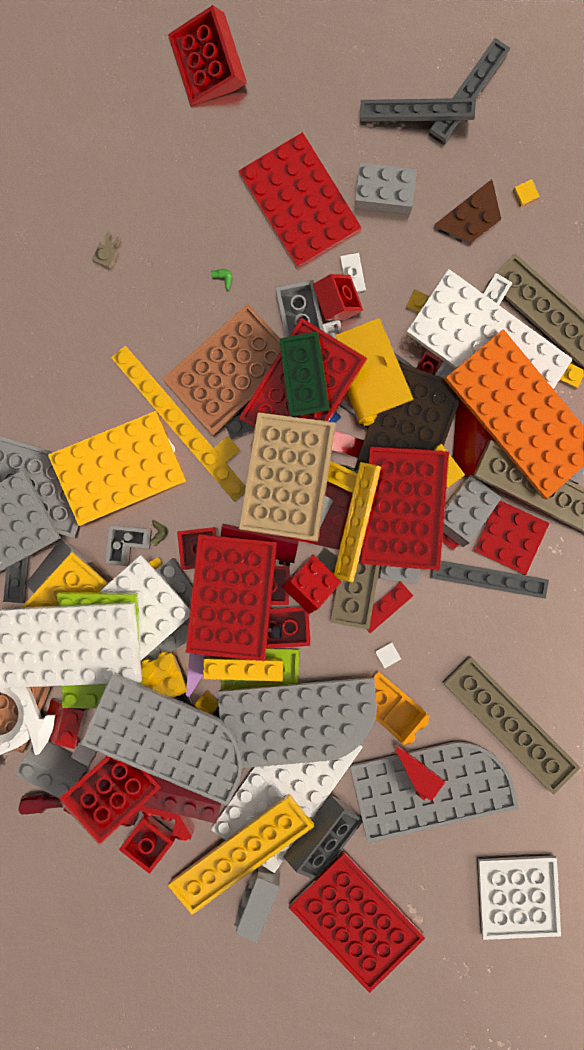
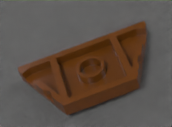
M488 181L434 224V228L450 233V236L460 238L467 244H473L501 221L493 181Z

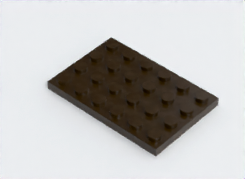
M399 363L413 400L377 414L376 419H374L375 422L368 427L354 471L359 470L360 462L369 464L370 447L434 450L439 443L444 446L460 402V398L444 380L445 378Z

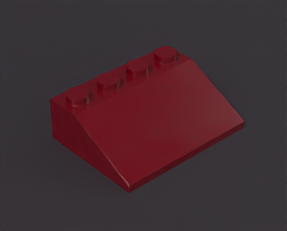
M150 774L161 788L142 806L216 824L221 803Z

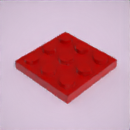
M500 500L487 518L473 552L523 575H527L550 523Z

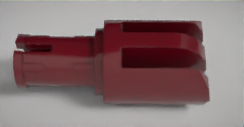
M43 793L25 795L20 799L18 811L22 815L41 814L46 809L63 808V805L56 796L45 797Z

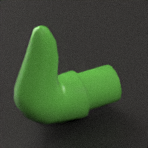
M228 269L211 270L212 278H224L225 288L229 290L232 281L231 271Z

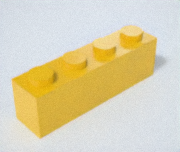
M204 656L203 679L282 681L283 660L282 658L265 657V661L220 656Z

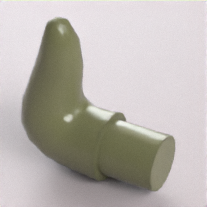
M152 520V524L158 532L150 541L156 546L166 537L167 528Z

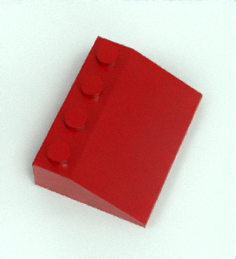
M214 5L168 34L190 105L232 93L247 84L225 13Z
M106 756L61 796L59 801L100 845L161 787L148 772Z

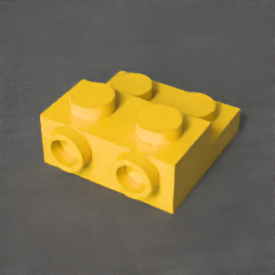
M163 652L154 661L144 660L141 662V685L171 698L188 692L177 659L172 653Z

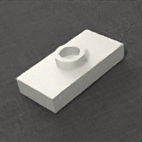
M359 253L340 256L343 275H351L357 293L365 292L366 287Z

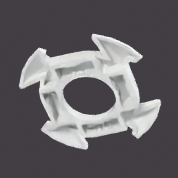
M30 687L0 688L1 693L7 694L15 701L19 712L15 727L10 732L0 735V755L20 747L30 738L35 755L40 754L48 743L53 731L55 715L48 714L45 718H41V713Z

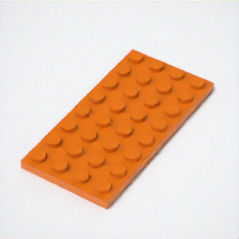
M504 329L444 379L544 500L548 499L584 466V425Z

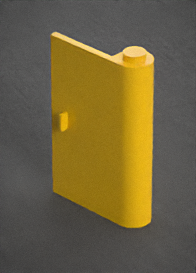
M380 318L336 335L337 340L368 359L347 391L359 424L364 426L371 425L375 422L374 419H376L378 413L413 400Z

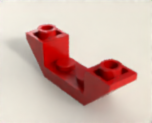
M141 806L122 824L125 827L134 826L139 811H142V814L146 816L158 815L166 821L174 819L175 824L172 835L176 836L178 840H191L193 835V829L185 816L146 806Z

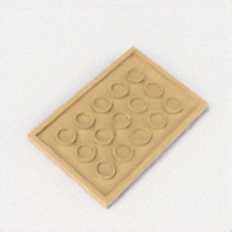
M258 413L239 526L240 530L318 541L336 423Z

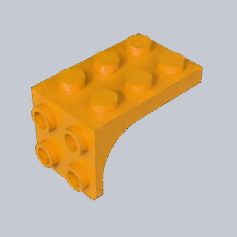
M377 671L373 676L375 679L377 704L375 720L392 733L403 746L406 744L410 745L415 740L417 731L424 729L429 723V715L416 702Z

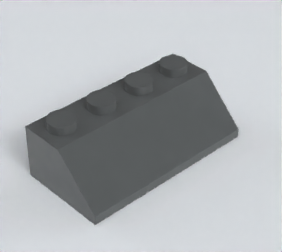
M331 795L313 817L314 827L296 839L283 856L296 873L314 880L332 863L363 822L362 817Z

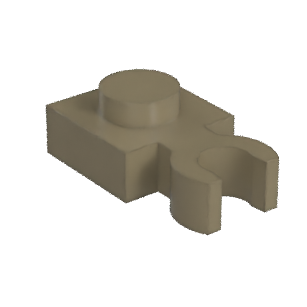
M109 232L105 235V245L99 243L92 261L111 269L118 254V251L114 248L120 244L121 239L117 236L116 240L111 242L110 238L112 235Z

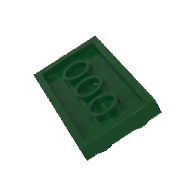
M319 332L279 338L290 417L330 411Z

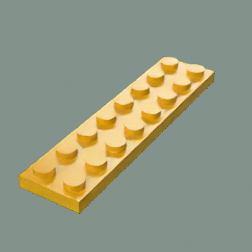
M288 794L169 881L168 887L193 915L312 829L314 823L294 798Z

